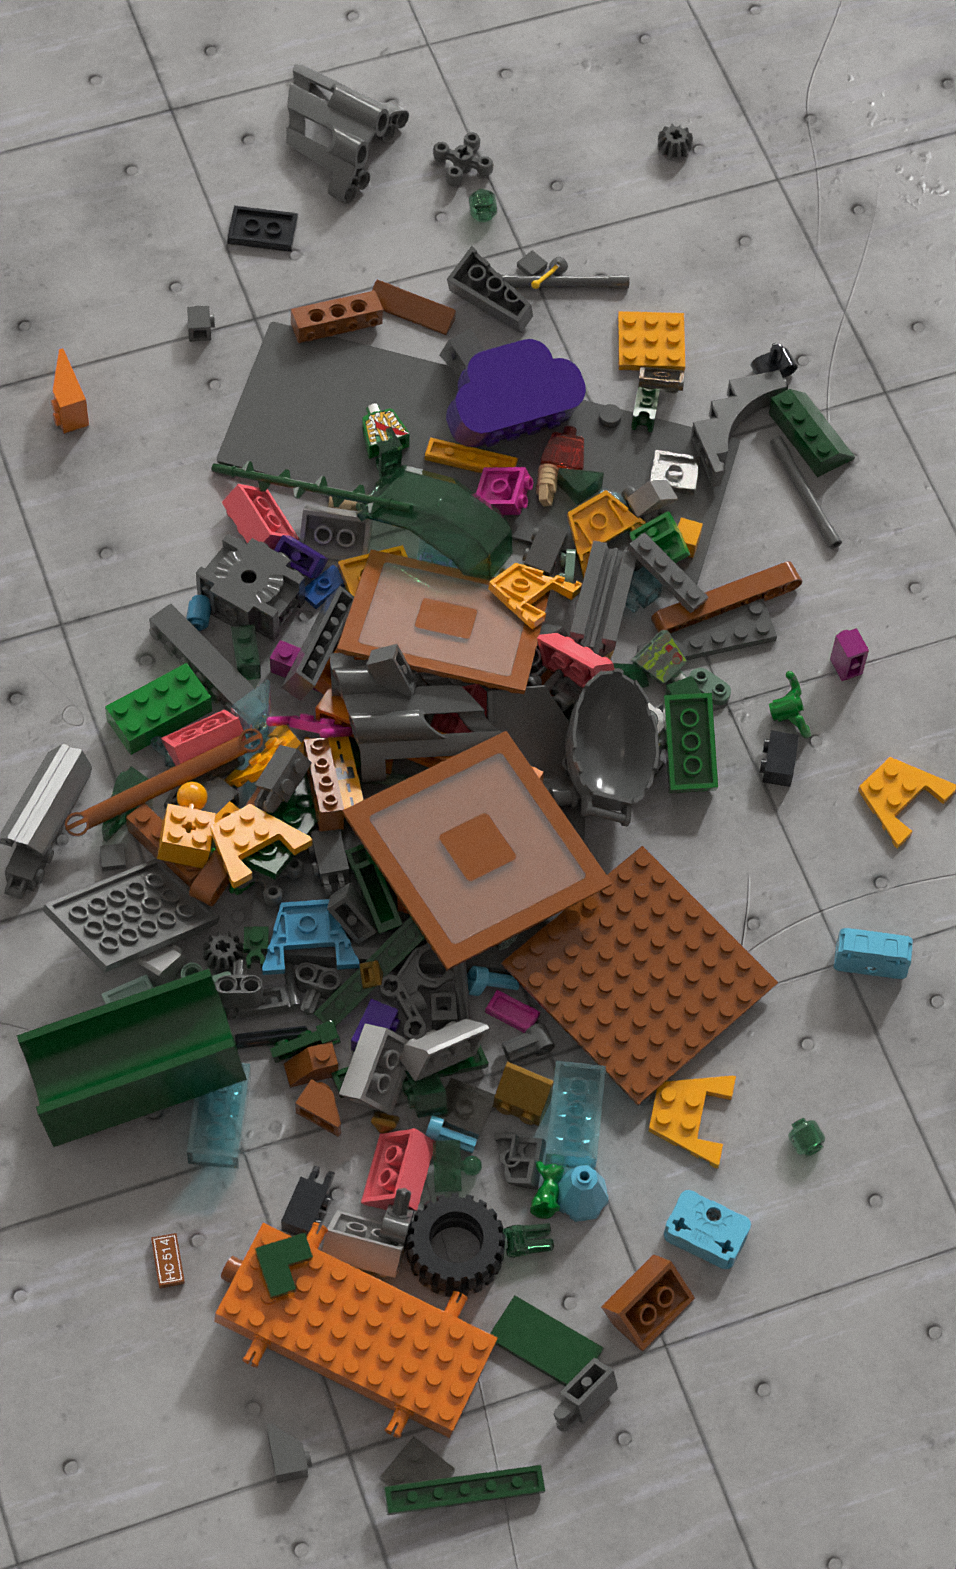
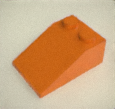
M61 348L58 352L53 385L54 400H51V405L54 411V422L56 426H61L65 434L89 426L86 398L64 348Z

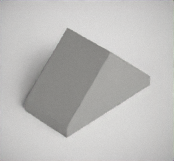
M649 480L627 498L637 518L678 500L668 480Z

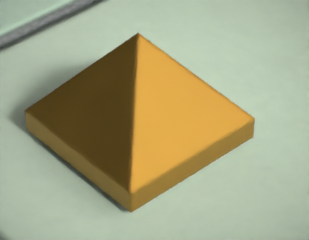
M378 960L359 964L363 989L382 985L383 971Z
M377 1111L373 1115L371 1123L380 1134L388 1133L396 1128L400 1117Z

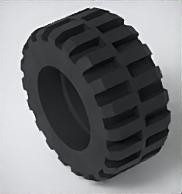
M451 1193L450 1198H445L444 1194L437 1196L435 1203L429 1200L423 1204V1211L418 1209L414 1214V1221L410 1222L407 1236L408 1263H411V1271L414 1276L419 1275V1282L424 1287L430 1284L431 1291L436 1294L440 1290L444 1291L447 1297H451L453 1291L460 1292V1297L462 1294L468 1296V1291L470 1290L477 1293L482 1290L483 1284L488 1286L494 1280V1275H497L501 1269L505 1250L503 1224L501 1220H497V1213L493 1208L487 1210V1203L481 1199L478 1202L473 1201L474 1196L466 1194L465 1198L459 1197V1193ZM453 1227L463 1228L477 1237L480 1242V1250L476 1256L468 1261L452 1263L441 1259L435 1254L431 1245L432 1239L444 1229Z

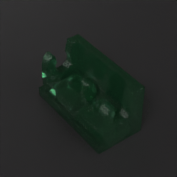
M392 427L386 428L387 441H382L380 436L376 434L379 458H376L375 464L381 479L401 472L402 445Z

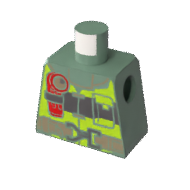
M661 630L630 660L659 684H664L669 679L672 682L687 678L680 670L687 660L667 630Z

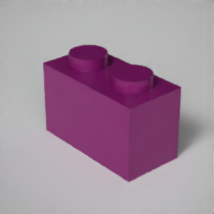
M857 628L843 630L835 636L830 660L841 681L862 675L865 668L869 649Z

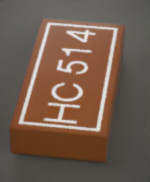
M177 1233L151 1237L159 1289L185 1284Z

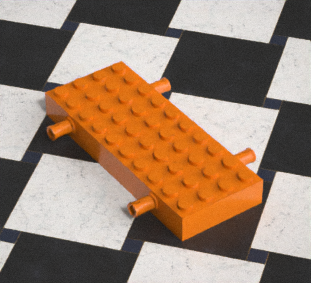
M314 1222L307 1235L313 1259L289 1267L296 1292L270 1299L255 1254V1248L292 1236L262 1223L215 1313L214 1322L252 1340L242 1360L249 1365L253 1355H255L251 1366L257 1368L265 1350L268 1348L395 1411L388 1426L385 1428V1432L391 1435L394 1427L397 1426L393 1435L395 1438L401 1437L409 1418L450 1438L498 1339L458 1318L468 1300L467 1296L462 1294L459 1302L456 1303L460 1292L453 1291L445 1310H440L320 1251L318 1248L328 1229L322 1225L318 1234H316L320 1224Z

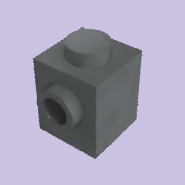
M197 305L187 307L189 342L211 340V328H215L214 314H210L209 306Z

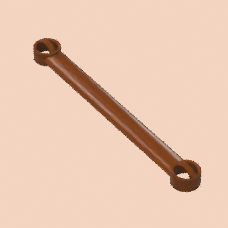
M253 728L245 729L241 735L82 812L71 813L65 820V830L73 837L83 836L87 830L246 753H254L263 744L262 734ZM246 733H255V734H256V735H254V736H252V737H250V738H248V739L242 741V738H243V736H244ZM255 740H260L255 749L251 750L244 747ZM72 817H82V819L67 825ZM86 823V828L81 833L77 834L70 831Z

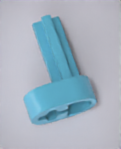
M473 966L467 973L469 995L480 996L486 986L513 990L519 989V982L512 975L489 972L487 967Z
M432 1115L425 1135L434 1140L435 1145L438 1141L473 1153L477 1139L442 1127L444 1119Z

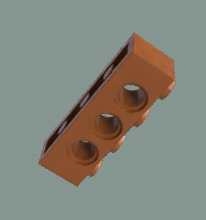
M375 290L291 309V326L298 343L383 324V308Z
M328 738L304 739L303 755L312 762L306 773L319 831L344 829V815L342 814L344 805Z

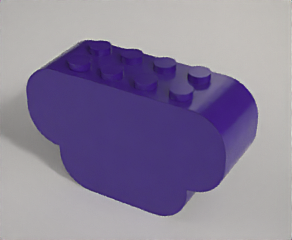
M524 339L484 350L471 358L466 369L460 375L458 393L446 412L447 424L454 439L467 447H479L482 445L491 447L503 439L512 441L524 433L533 435L545 427L553 429L569 419L583 401L586 394L585 382L579 368L573 362L564 358L553 359L547 346L538 340Z

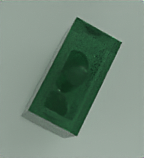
M254 624L231 627L236 670L246 680L261 679L260 659Z
M405 1071L406 1081L402 1082L403 1093L408 1098L409 1108L414 1109L417 1118L447 1113L446 1091L438 1072L415 1081L410 1073Z

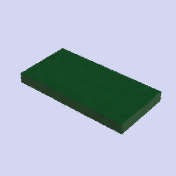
M514 1295L490 1332L491 1335L498 1338L495 1345L565 1387L593 1358L598 1360L604 1347Z

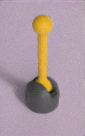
M555 257L549 263V271L540 279L532 281V288L538 289L540 283L552 274L559 276L565 273L568 269L567 261L562 257Z

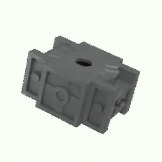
M227 534L222 540L223 547L206 568L201 566L196 572L197 595H203L210 599L211 615L249 637L254 631H257L270 640L275 641L279 636L281 625L296 607L301 608L305 603V577L297 570H291V560L285 554L272 550L266 543L258 542L252 538L248 544H245L242 539Z

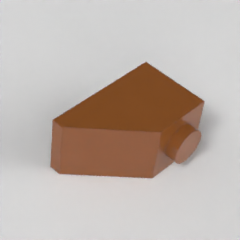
M332 1042L308 1047L284 1063L290 1088L308 1084L311 1079L316 1082L331 1078V1073L338 1070V1062Z
M311 1079L295 1103L296 1114L339 1137L341 1134V1121L333 1091H331L327 1084L323 1082L317 1083Z

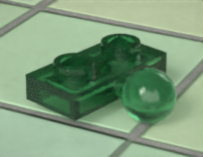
M460 1140L433 1141L435 1192H461V1171H464L469 1176L479 1174L482 1169L481 1160L476 1156H468L461 1161Z

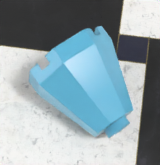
M588 1165L568 1170L561 1181L558 1182L557 1204L560 1206L559 1211L569 1215L570 1219L575 1222L596 1219L601 1210L608 1204L609 1198L605 1179Z

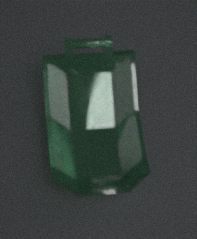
M402 465L389 479L380 478L368 495L385 499L392 498L394 501L412 504V513L397 510L389 511L381 507L374 514H370L368 504L356 503V509L359 511L356 515L361 522L370 519L411 531L452 560L465 576L491 580L513 554L512 529L510 523L500 510L452 477Z

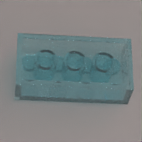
M556 1061L545 1165L557 1164L566 1168L588 1165L595 1170L606 1066Z
M242 1063L247 1080L194 1099L187 1147L188 1164L239 1169L251 1082V1065L249 1063Z

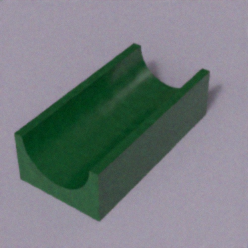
M210 969L16 1035L40 1105L36 1106L37 1113L53 1147L247 1080Z

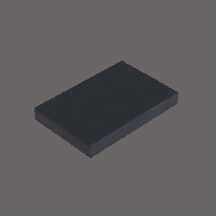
M234 205L227 244L292 252L298 213Z

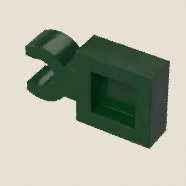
M244 926L243 950L244 953H249L246 957L247 968L251 969V962L253 960H259L262 969L265 962V957L262 953L268 952L269 927Z

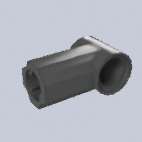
M538 1023L528 1028L524 1034L502 1042V1048L507 1061L514 1063L534 1054L536 1056L545 1055L555 1048V1043L545 1024Z

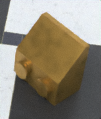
M507 1062L494 1096L493 1107L504 1115L511 1114L518 1117L525 1124L540 1126L551 1102L554 1081Z

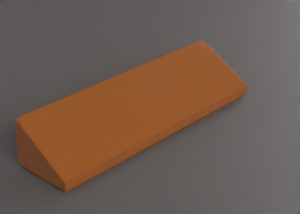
M376 280L372 291L375 290L383 311L447 335L456 319L455 309L380 280Z

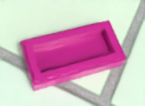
M496 990L485 1008V1013L523 1033L535 1025L540 1016V1012L499 990Z

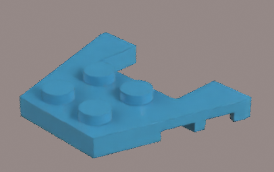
M330 899L281 903L266 959L263 963V975L285 974L284 950L335 947L337 970L359 968V959L355 955L343 927L327 910Z

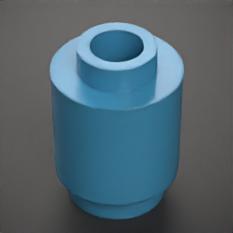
M195 595L189 601L186 619L198 631H202L209 626L211 614L210 599L203 595Z

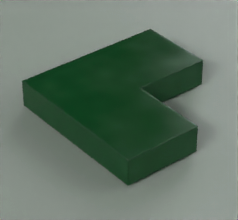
M302 1233L255 1248V1254L270 1299L296 1292L289 1267L313 1259L306 1234Z

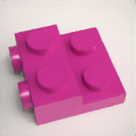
M484 467L473 505L475 509H497L499 515H520L522 508H526L528 505L526 494L528 490L533 488V479L526 467Z

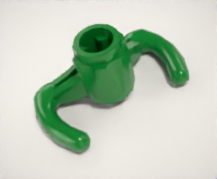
M788 671L786 672V678L790 682L791 690L784 697L769 703L773 721H791L798 727L801 736L808 739L811 736L810 728L806 725L800 711H804L800 697L802 694L801 687L795 673Z

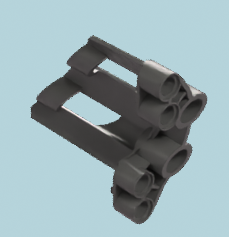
M295 64L293 67L294 81L293 84L290 83L288 93L289 127H286V144L333 172V177L328 186V193L348 204L354 200L357 189H365L370 182V173L364 169L370 140L375 136L385 142L390 141L395 134L396 127L403 128L407 124L409 112L392 103H380L305 65ZM310 82L332 92L330 100L327 102L311 94ZM305 117L332 131L333 140L329 147H325L305 136Z
M330 653L332 696H341L344 699L351 729L360 750L362 783L386 781V759L455 756L502 733V731L497 730L488 721L484 714L485 710L460 684H453L447 677L443 678L431 673L417 672L428 686H417L413 695L407 696L377 684L373 675H370L367 670L368 660H354V656ZM457 713L471 733L441 734L426 722L424 715Z

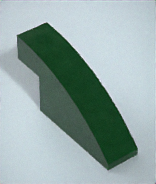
M361 844L345 850L352 873L379 934L402 926V921L383 874L364 845Z

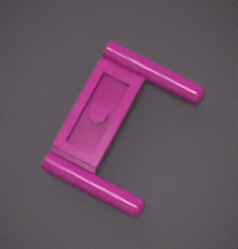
M300 713V717L297 715L268 717L266 720L268 726L289 725L292 728L319 733L321 738L348 737L353 733L350 727L334 724L335 720L320 718L319 721L314 719V715Z

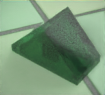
M559 468L557 485L576 505H579L602 490L604 473Z

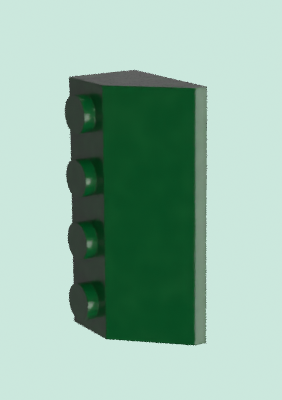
M788 389L771 398L769 415L817 478L855 459L853 453L806 393Z

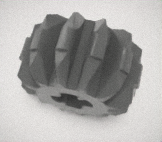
M671 124L670 128L664 126L658 134V150H661L662 156L668 155L669 159L676 157L679 160L681 156L686 157L688 152H691L693 136L692 133H689V129L682 128L681 124L678 127Z
M218 931L217 937L209 935L208 942L203 944L204 952L202 953L203 959L207 960L209 968L215 966L217 973L221 968H225V971H230V966L233 967L235 961L244 958L242 953L244 951L243 944L239 943L240 938L238 935L231 937L230 931L225 935Z

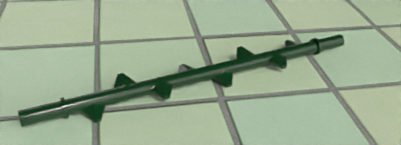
M247 461L241 469L237 468V466L231 467L213 463L211 467L212 472L230 475L232 478L239 477L258 481L261 492H265L273 484L292 488L294 490V497L297 499L305 492L332 497L334 507L339 508L344 500L368 504L370 514H374L381 507L389 511L397 510L406 513H412L413 511L412 504L394 501L392 498L385 499L365 495L364 485H359L352 492L328 487L326 477L320 476L315 484L293 480L288 469H285L279 476L255 472L251 461Z

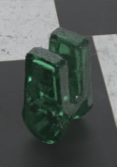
M551 1224L512 1225L504 1228L503 1234H505L508 1245L506 1249L507 1256L513 1258L552 1251L554 1249V1240L551 1238L528 1240L530 1238L538 1239L539 1237L550 1235Z

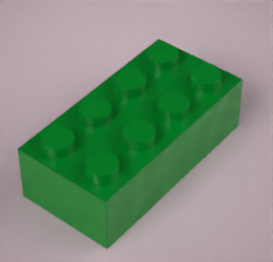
M185 663L106 705L105 711L107 722L130 755L155 743L162 737L212 712L211 696L189 665Z
M712 693L664 695L662 703L668 792L716 791L718 789Z

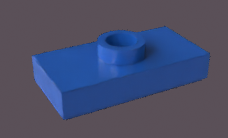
M335 565L330 566L305 586V600L315 609L320 607L339 586L342 588L345 586L339 569Z

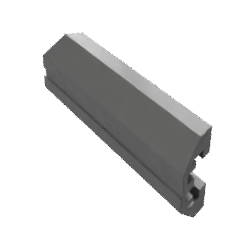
M593 540L569 637L575 643L582 647L590 648L601 657L615 650L637 561L627 550V547H625L624 551H620L618 548L610 549L607 543Z
M61 744L47 753L0 832V844L12 847L14 842H16V845H25L30 849L29 852L40 857L45 856L91 775L92 766L83 750Z

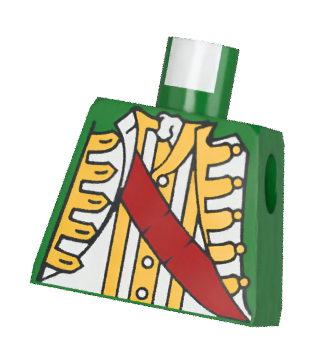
M371 404L366 408L368 415L362 417V431L369 459L409 447V431L393 409L389 408L381 411L378 404Z

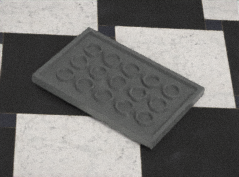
M157 858L44 904L43 912L104 973L218 924L220 918L207 904L189 895L190 887L162 860Z

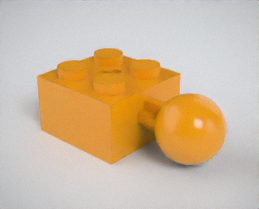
M197 782L183 784L177 792L179 806L167 804L162 822L157 859L203 868L207 863L212 843L210 825L214 824L216 813L202 811L207 803L208 794L201 784Z

